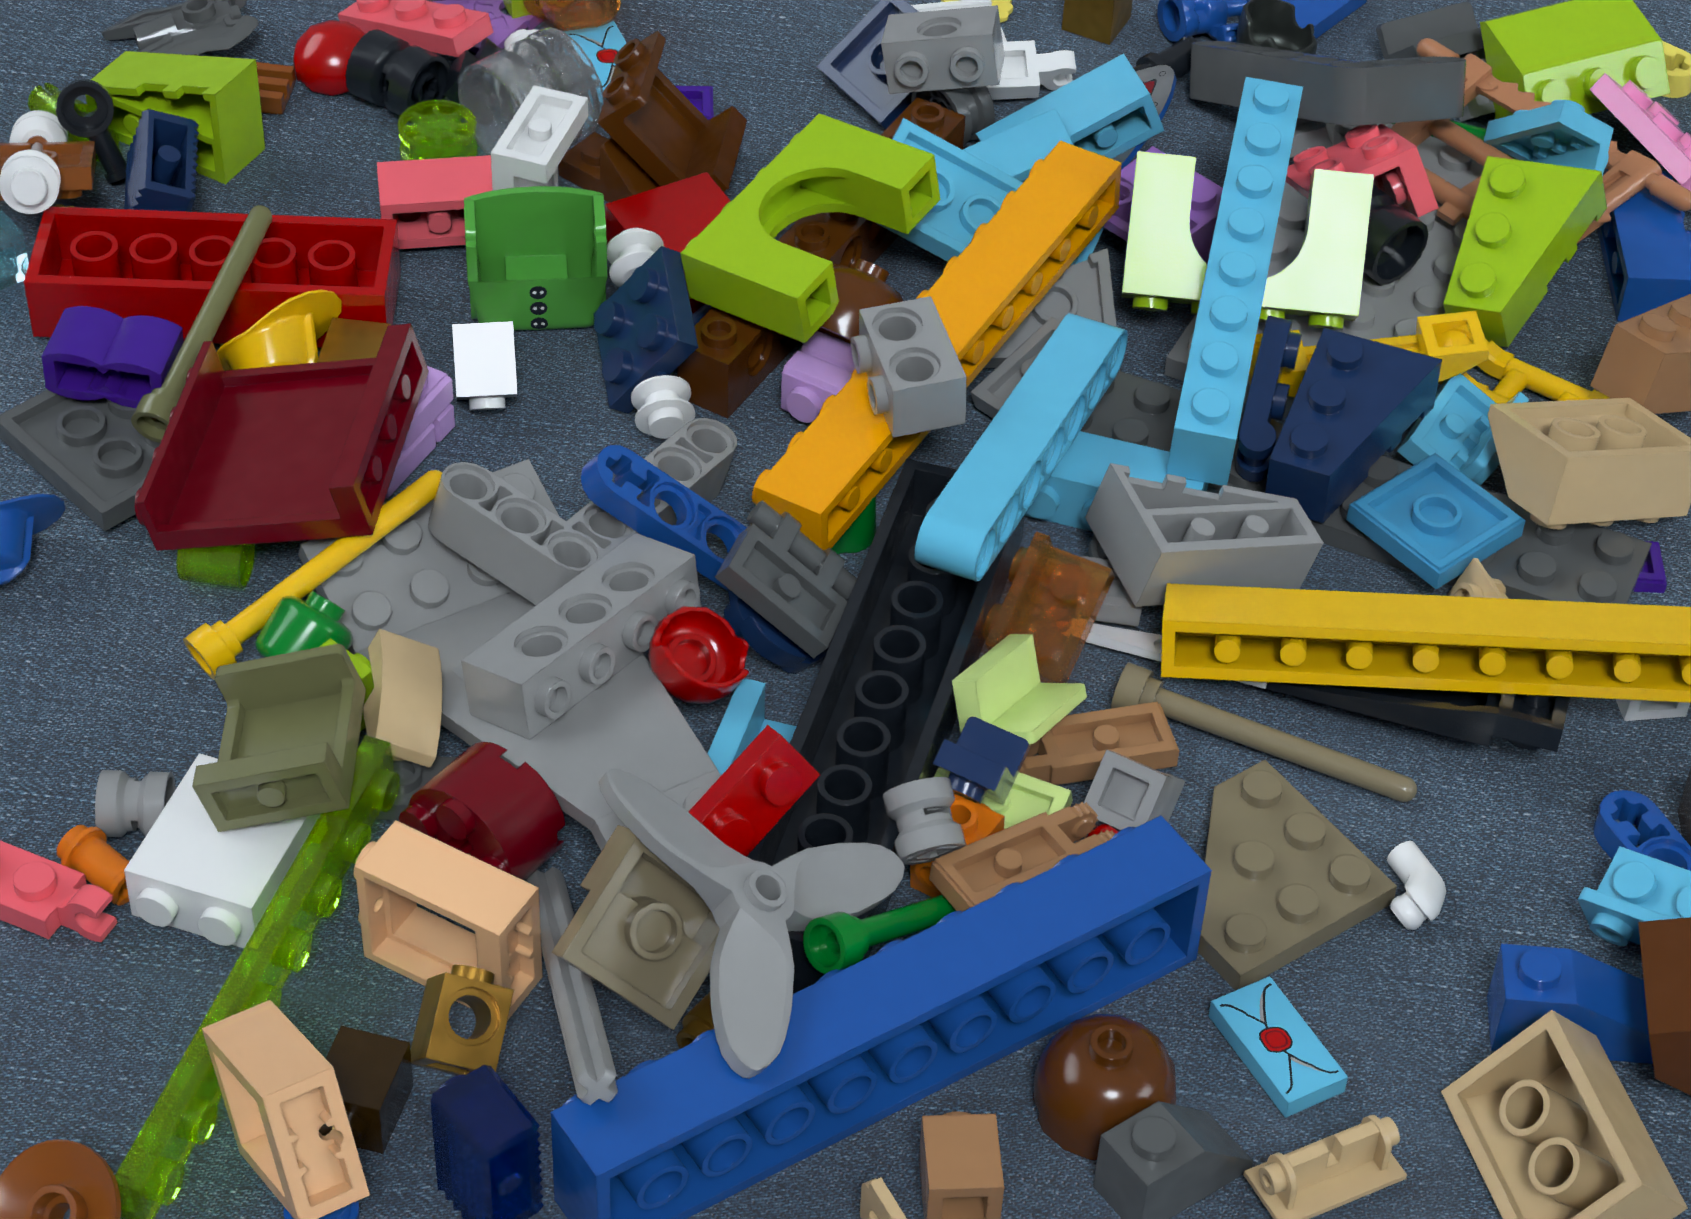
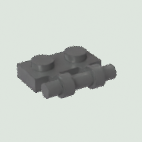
M762 500L749 513L746 520L751 525L738 535L715 578L812 658H815L829 647L848 601L846 599L850 597L857 578L843 567L845 560L831 548L822 550L799 531L801 523L788 512H783L780 515Z

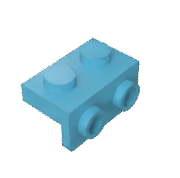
M1554 100L1547 106L1532 110H1518L1513 115L1488 121L1484 142L1518 160L1602 171L1603 176L1609 159L1608 151L1614 128L1585 113V108L1579 103L1570 100Z
M1461 373L1446 379L1436 392L1434 408L1423 419L1418 418L1397 452L1413 465L1436 453L1480 486L1500 463L1498 455L1495 453L1496 447L1488 419L1490 405L1497 403ZM1519 391L1507 403L1528 402L1529 398Z

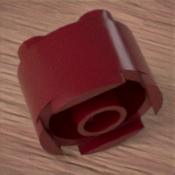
M491 742L475 743L412 795L408 807L399 815V822L525 881L562 848L564 840L558 841L557 833L565 827L563 811L548 784L528 763L524 762L516 769L510 763L500 758L507 749Z

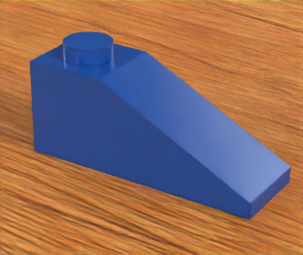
M1514 944L1500 945L1487 994L1491 1051L1495 1052L1549 1011L1553 1010L1595 1034L1610 1061L1653 1064L1644 980L1573 949Z

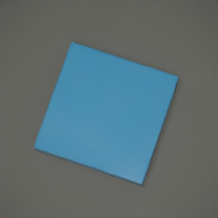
M1436 453L1349 504L1346 519L1435 589L1440 588L1462 574L1473 558H1478L1481 562L1521 537L1526 521Z

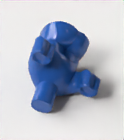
M1160 0L1157 13L1160 29L1166 38L1175 42L1185 36L1205 33L1217 41L1236 42L1238 23L1227 24V19L1241 16L1243 6L1247 3V0Z

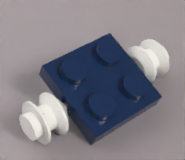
M630 228L622 231L607 244V259L611 263L609 269L610 279L620 288L608 300L604 301L594 313V328L597 332L602 362V375L605 380L609 408L627 414L636 408L638 410L635 415L636 427L645 434L660 439H667L688 422L695 419V409L688 402L691 397L690 385L684 379L671 376L670 374L698 348L680 252L664 247L662 238L655 232L642 228Z

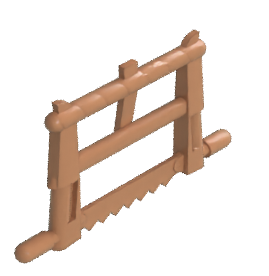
M1430 38L1422 39L1417 45L1416 50L1420 57L1460 58L1459 54ZM1467 54L1463 58L1466 59L1464 107L1479 94L1513 114L1518 110H1532L1551 104V102L1534 101L1535 93L1518 91V83L1502 82L1492 75V67L1477 56ZM1450 119L1395 123L1390 128L1416 146L1433 135L1482 166L1485 165L1487 156L1513 159L1453 123ZM1611 141L1608 151L1609 159L1605 167L1608 171L1602 176L1607 209L1598 222L1592 221L1577 243L1604 223L1611 221L1609 213L1644 188H1647L1651 195L1683 212L1691 209V191L1664 176L1661 167L1654 160L1634 150L1624 154L1617 150V141ZM1425 168L1435 199L1442 204L1437 209V216L1452 226L1462 218L1468 220L1481 176L1459 189Z

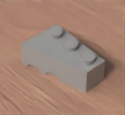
M1110 463L1085 516L1135 607L1164 605L1167 583L1300 589L1324 544L1295 498L1222 485L1218 494L1185 487L1187 484L1185 477L1166 474L1163 483L1129 477V466Z

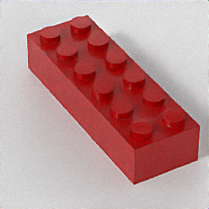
M50 206L43 211L24 279L33 337H51L64 309L75 306H89L110 311L122 318L144 315L171 321L183 328V339L185 340L248 214ZM272 215V222L212 342L225 344L232 338L244 333L272 309L289 298L304 292L321 289L333 291L341 299V313L338 318L393 325L401 277L397 219ZM328 330L316 340L317 347L323 346Z

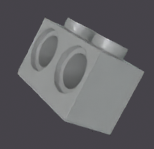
M932 297L860 309L859 336L851 337L853 363L858 374L867 373V389L871 408L875 415L883 413L892 436L899 437L965 424L967 377Z

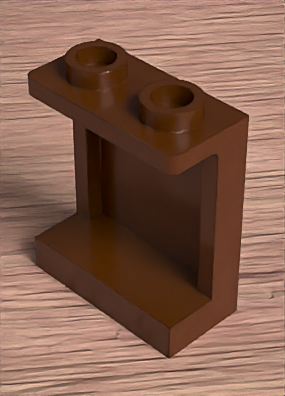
M656 31L642 41L637 38L629 41L618 51L614 58L615 69L610 83L603 92L605 99L597 123L659 186L707 172L723 192L728 190L747 124L746 118L734 106H731L708 120L658 69L666 38L659 31Z

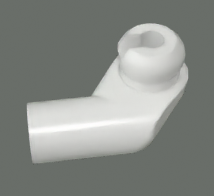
M1413 841L1403 842L1396 846L1387 858L1388 864L1403 882L1406 890L1405 893L1392 900L1390 909L1407 930H1416L1427 918L1433 921L1440 914L1445 900L1446 887L1440 874Z

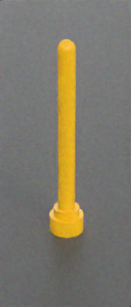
M439 470L428 471L385 503L381 508L373 535L340 537L224 624L221 620H218L212 626L204 623L183 638L185 646L195 661L208 676L215 680L216 669L219 666L237 663L235 657L243 652L241 644L263 628L282 597L295 596L300 599L304 598L435 499L442 472Z

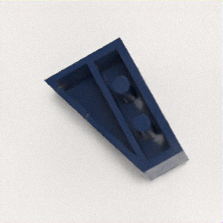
M1324 328L1270 456L1265 493L1297 499L1310 520L1324 523L1368 477L1369 468L1385 451L1391 453L1401 442L1402 434L1418 417L1423 419L1434 408L1442 359Z

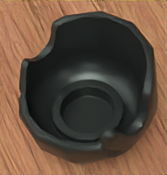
M1250 0L1243 6L1237 28V43L1315 55L1317 42L1314 36V25L1308 24L1305 28H1301L1296 22L1293 4L1281 0Z

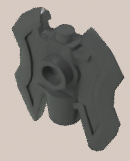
M186 0L171 6L149 8L134 13L103 30L102 36L109 41L135 38L139 48L138 52L199 55L205 52L229 50L246 39L259 23L253 16L241 15L240 9L245 6L247 0Z

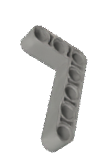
M708 418L694 419L684 425L644 459L708 502H711L722 490L737 447V437L728 426L717 420ZM468 462L454 463L447 466L442 472L428 524L432 535L437 540L535 605L634 533H638L592 501L565 521L489 470ZM655 499L654 505L659 517L668 524L676 525L677 518L672 507L661 499Z

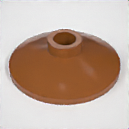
M64 1139L38 1143L15 1157L0 1175V1219H63L68 1209H70L69 1219H120L121 1217L120 1191L111 1167L98 1152L84 1144Z

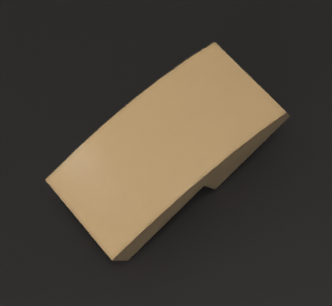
M379 628L368 647L374 689L363 707L369 748L378 751L391 760H407L430 768L437 755L442 714V672L439 648Z

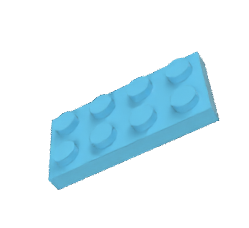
M903 118L892 139L935 155L940 201L908 235L881 224L879 225L948 262L953 256H959L972 241L977 228L982 223H988L1000 210L1006 195L1012 190L1016 191L1023 182ZM1104 227L1100 229L1071 265L1088 259L1089 254L1093 253Z

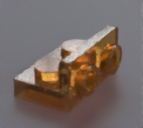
M1037 531L1029 548L1022 546L1017 551L1008 577L1012 585L1003 604L997 602L990 609L984 623L982 636L986 639L985 645L989 651L1009 634H1033L1040 681L1044 683H1067L1115 576L1109 567L1053 547L1050 536Z

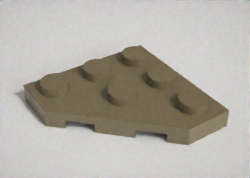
M1266 760L1255 764L1214 787L1204 862L1212 872L1198 953L1235 991L1263 979L1391 905L1395 897L1397 885Z

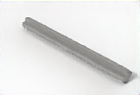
M551 867L545 873L536 870L527 878V882L539 887L541 949L577 1097L588 1105H591L598 1099L608 1103L618 1093L615 1081L617 1074L592 980L552 953L574 917L564 874L555 867Z

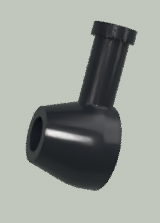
M88 79L75 80L66 85L57 98V118L62 127L69 133L78 137L88 138L89 141H95L96 154L106 172L104 176L108 184L122 180L126 177L127 163L108 128L114 114L113 99L108 90L98 82ZM81 95H89L95 99L97 107L92 112L84 113L77 109L75 100Z

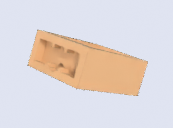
M396 820L377 842L372 841L362 849L354 866V878L357 883L358 921L361 924L364 957L426 986L428 978L445 972L451 974L453 965H466L490 971L495 974L494 985L514 990L508 1015L509 1020L543 977L539 887ZM417 903L474 930L475 934L418 907ZM456 1000V1002L471 1008L468 1004Z
M268 1000L202 1028L239 1153L294 1219H318L369 1196L370 1193L334 1068L271 1000ZM324 1124L328 1127L332 1126V1130L327 1135L323 1136L319 1132V1129Z

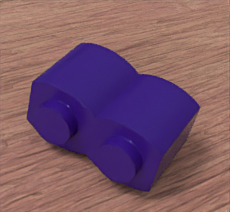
M75 306L66 308L41 356L45 388L55 394L71 399L98 400L106 398L121 406L136 408L143 395L151 393L155 388H161L184 342L183 328L171 321L153 316L137 315L122 318L115 313L96 307Z

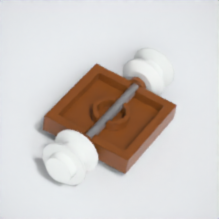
M34 110L23 114L17 119L12 128L9 143H0V201H5L12 209L18 212L36 214L48 209L56 199L77 198L82 196V190H92L96 169L95 141L68 142V132L62 127L57 116L53 113Z

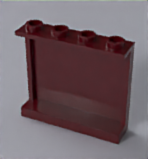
M412 324L388 325L376 358L225 371L213 342L204 341L193 367L187 372L186 384L177 405L171 410L169 424L161 443L153 452L152 464L144 483L135 495L136 517L141 525L146 526L156 551L373 535L429 373Z

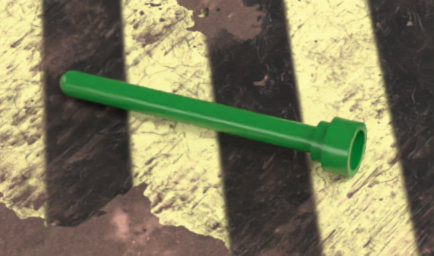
M939 895L861 920L845 912H834L815 918L808 923L803 936L804 950L812 966L823 974L835 969H846L860 962L869 947L928 929L936 925L944 916L956 910L943 895Z

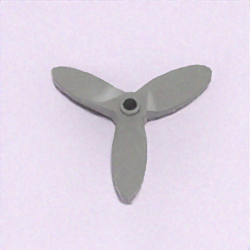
M609 769L599 780L600 791L607 804L652 853L695 889L711 910L714 920L720 928L710 965V998L715 1035L721 1055L730 1068L742 1078L750 1079L760 1074L778 1056L786 1038L792 1010L794 962L788 931H805L806 926L811 920L834 912H845L851 916L858 917L875 908L896 890L903 879L905 869L903 861L893 851L881 845L870 843H835L807 848L773 866L764 862L754 861L724 844L683 807L651 784L623 770Z

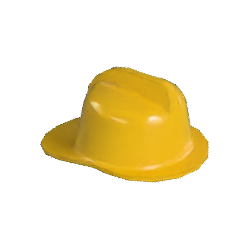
M321 289L304 292L284 301L244 333L232 338L217 350L224 371L317 363L318 350L316 340L329 329L332 317L338 318L340 315L341 299L335 292Z

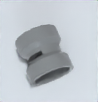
M102 770L99 774L95 796L96 827L100 828L106 834V837H123L128 831H136L137 828L146 837L176 790L173 772L150 771L143 777L142 781H139L138 778H131L126 771Z
M931 777L914 780L891 788L883 794L887 816L895 820L899 835L894 845L897 856L903 861L904 865L935 861L936 858L967 846L962 826L954 822L950 807L955 797L949 778Z

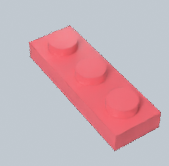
M356 0L355 3L338 13L340 21L355 25L363 30L365 34L379 29L408 42L410 46L416 45L430 52L457 58L463 52L468 51L493 33L489 13L466 9L460 4L446 5L427 0Z

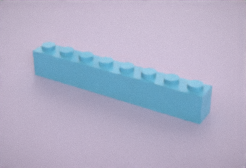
M1251 77L1245 78L1174 426L1166 474L1221 486L1228 484L1303 91L1302 86Z

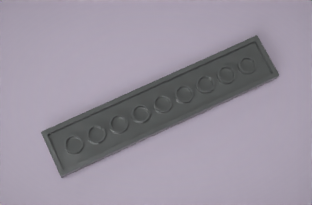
M1119 371L1080 431L1170 452L1182 391ZM1242 410L1227 486L1265 493L1267 477L1258 482H1250L1239 476L1235 469L1239 431L1244 415ZM1271 419L1270 424L1276 431L1277 442L1284 424ZM1382 455L1369 468L1368 477L1324 523L1310 520L1324 544L1414 573L1346 520L1349 504L1411 468L1412 465ZM1208 483L1207 492L1218 494L1222 486ZM1486 490L1526 520L1521 537L1481 561L1489 576L1502 581L1506 587L1508 599L1629 604L1640 572L1643 571L1652 543L1590 523L1567 524L1566 528L1559 530L1549 529L1533 522L1530 519V513L1512 501L1508 496ZM1460 574L1459 576L1452 579L1446 584L1454 586V584L1457 582V580L1462 574Z

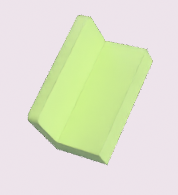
M1009 634L952 680L960 733L970 717H977L1026 739L1029 744L1036 743L1087 698L1085 684L1040 682L1033 634Z

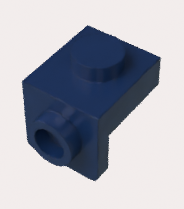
M970 717L956 744L944 739L933 764L942 777L950 779L953 793L977 804H981L985 796L1004 805L1029 752L1030 745L1022 737L977 717Z

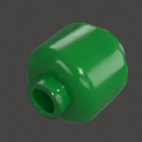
M311 591L306 601L295 596L282 597L256 637V649L265 658L317 648L331 638L336 643L343 645L346 650H349L353 642V635L349 628L339 622L346 610L314 591Z

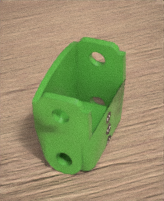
M530 186L488 191L464 198L467 278L470 289L471 319H477L478 323L513 321L514 331L587 328L594 325V313L606 301L607 239L603 193L572 187Z

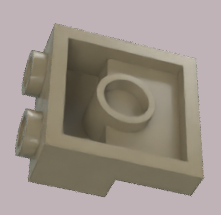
M617 825L580 886L589 893L552 953L663 1026L674 1030L710 972L712 955L720 928L715 922L711 910L695 889L652 853L629 828Z

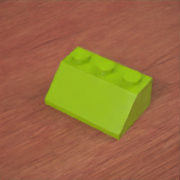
M1568 0L1480 22L1486 63L1492 67V75L1502 82L1518 83V91L1535 93L1534 101L1570 100L1582 105L1587 114L1608 110L1590 91V88L1605 73L1622 87L1631 80L1650 98L1670 94L1662 39L1633 0ZM1493 102L1496 119L1513 115L1512 112Z

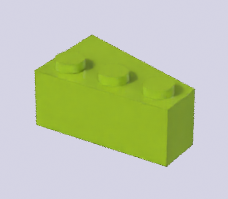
M125 51L91 79L104 86L113 99L114 114L108 128L113 138L127 145L133 143V136L136 135V128L139 126L142 111L147 109L192 119L199 124L197 132H199L197 140L199 141L196 146L198 148L196 153L198 156L196 171L198 174L225 185L265 150L256 59ZM86 95L89 113L96 109L97 103L93 97Z
M1487 156L1443 302L1445 314L1476 311L1485 338L1489 342L1492 340L1498 346L1509 347L1548 292L1547 284L1562 263H1568L1578 250L1577 242L1592 221L1598 222L1607 209L1602 171Z

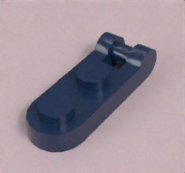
M1269 315L1266 320L1239 431L1235 469L1238 475L1250 482L1264 480L1268 475L1269 459L1276 443V431L1270 422L1271 419L1283 420L1290 389L1289 384L1280 383L1283 368L1295 370L1302 334L1291 332L1293 320Z

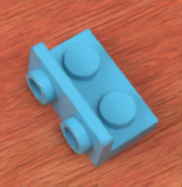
M1619 846L1597 891L1584 887L1578 902L1591 931L1598 937L1619 946H1626L1629 941L1640 945L1638 922L1691 917V871Z

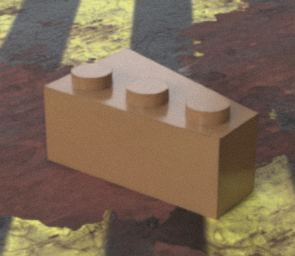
M1691 294L1616 324L1590 386L1609 398H1631L1654 414L1691 411Z

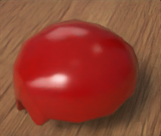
M328 20L311 25L297 40L294 49L293 64L297 81L302 82L312 92L336 96L349 92L346 86L347 64L353 48L361 37L365 35L364 31L345 21Z
M683 606L664 617L655 627L649 645V663L654 675L661 681L667 692L685 703L706 705L729 695L748 675L749 671L745 669V662L749 644L746 640L736 636L734 629L725 618L708 607Z

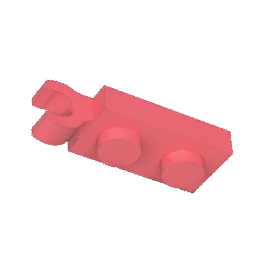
M0 840V920L46 939H50L61 925L76 931L91 941L102 942L118 923L116 917L103 912L112 901V895L101 887L87 884L85 874Z

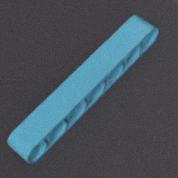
M1071 313L1064 317L926 514L915 545L914 558L917 563L973 581H980L1117 376L1128 343L1127 330Z

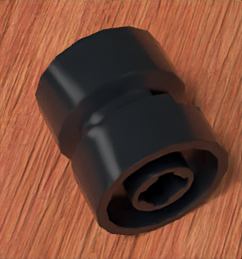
M376 29L369 31L361 37L353 48L346 69V86L349 92L380 107L386 106L389 111L414 122L421 123L430 119L442 105L445 98L443 93L450 73V66L446 58L419 46H410L408 42Z
M1373 184L1363 272L1379 284H1390L1403 277L1420 259L1427 245L1429 233L1427 225L1400 204H1394V200Z

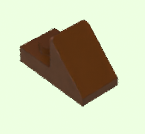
M593 132L568 150L558 165L559 176L583 189L603 193L604 200L609 203L660 187L612 137L608 139L596 132Z

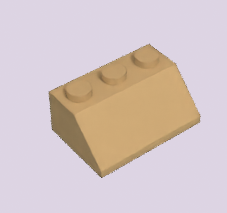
M1631 398L1490 405L1488 419L1508 497L1528 511L1530 519L1536 524L1549 529L1559 530L1566 528L1567 524L1590 523L1598 526H1610L1614 521L1621 520L1656 523L1659 521V518L1687 516L1691 505V438Z
M1553 1010L1549 1011L1441 1091L1503 1219H1673L1688 1209L1597 1036Z

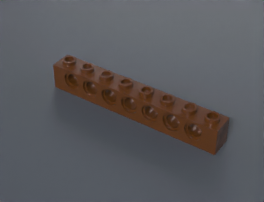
M917 97L881 134V136L892 139L901 121L905 118L963 150L966 116L946 109L937 103L928 102ZM829 212L797 220L778 241L832 261L833 264L853 268L857 259L874 263L899 235L873 221L853 214ZM712 307L694 326L698 348L677 367V377L687 381L691 387V397L688 402L728 419L800 341Z

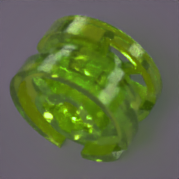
M448 100L424 101L406 109L398 119V135L401 140L399 148L400 161L478 156L477 142L474 138L476 135V118L462 104ZM464 117L468 123H462L461 119ZM409 120L413 123L411 126H405Z

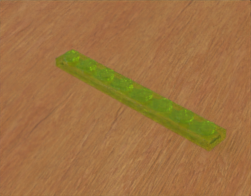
M365 735L357 749L349 809L320 814L115 1174L121 1197V1219H154L162 1205L169 1206L178 1195L184 1178V1164L195 1144L203 1145L210 1137L217 1119V1105L222 1098L202 1028L268 1000H271L278 1008L280 1007L281 989L291 971L298 973L304 967L312 946V934L321 917L329 918L335 911L342 892V880L351 863H356L362 849L370 843L371 827L380 811L388 812L396 800L400 786V775L394 772L390 742Z

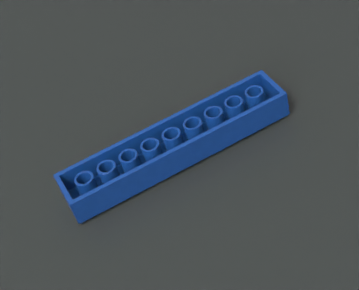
M1162 815L1138 827L1124 828L1109 841L1080 855H1069L1060 860L1053 868L1023 883H1011L1001 889L994 897L965 911L951 912L944 916L936 925L905 940L899 939L889 942L876 954L846 969L832 970L823 975L815 984L794 993L788 1030L780 1053L767 1068L750 1079L742 1078L730 1068L721 1055L715 1029L699 1035L691 1044L658 1060L644 1061L630 1070L627 1075L615 1080L618 1093L608 1103L598 1099L591 1105L583 1103L577 1097V1094L574 1095L561 1107L551 1111L555 1202L567 1219H687L1057 1031L1076 1019H1080L1196 960L1212 870Z

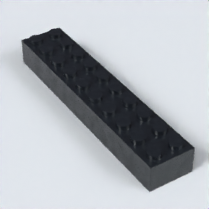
M906 458L790 741V744L809 762L820 776L746 857L773 866L804 849L835 843L876 844L893 851L897 855L894 842L899 832L896 821L887 816L883 794L898 785L935 776L937 769L933 762L944 739L949 740L958 716L952 680L979 659L1023 536L1024 516L980 581H973L917 563L914 558L915 545L922 522L929 509L957 471L956 469ZM892 894L878 906L857 918L861 920L886 912ZM788 931L794 962L793 993L815 984L825 975L816 970L806 956L803 944L804 931ZM873 946L868 948L862 960L870 956Z

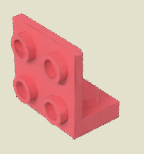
M1384 124L1357 126L1345 134L1346 140L1327 149L1324 146H1317L1304 150L1293 158L1294 164L1288 166L1285 182L1307 199L1309 197L1310 179L1314 169L1373 174V184L1391 197L1394 200V204H1400L1418 218L1439 208L1417 146Z

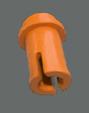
M85 825L73 827L63 836L57 847L56 853L58 858L61 859V865L84 873L86 880L92 885L108 891L112 895L111 902L114 905L122 906L128 903L129 896L124 869L130 861L106 843V834L100 828H88Z

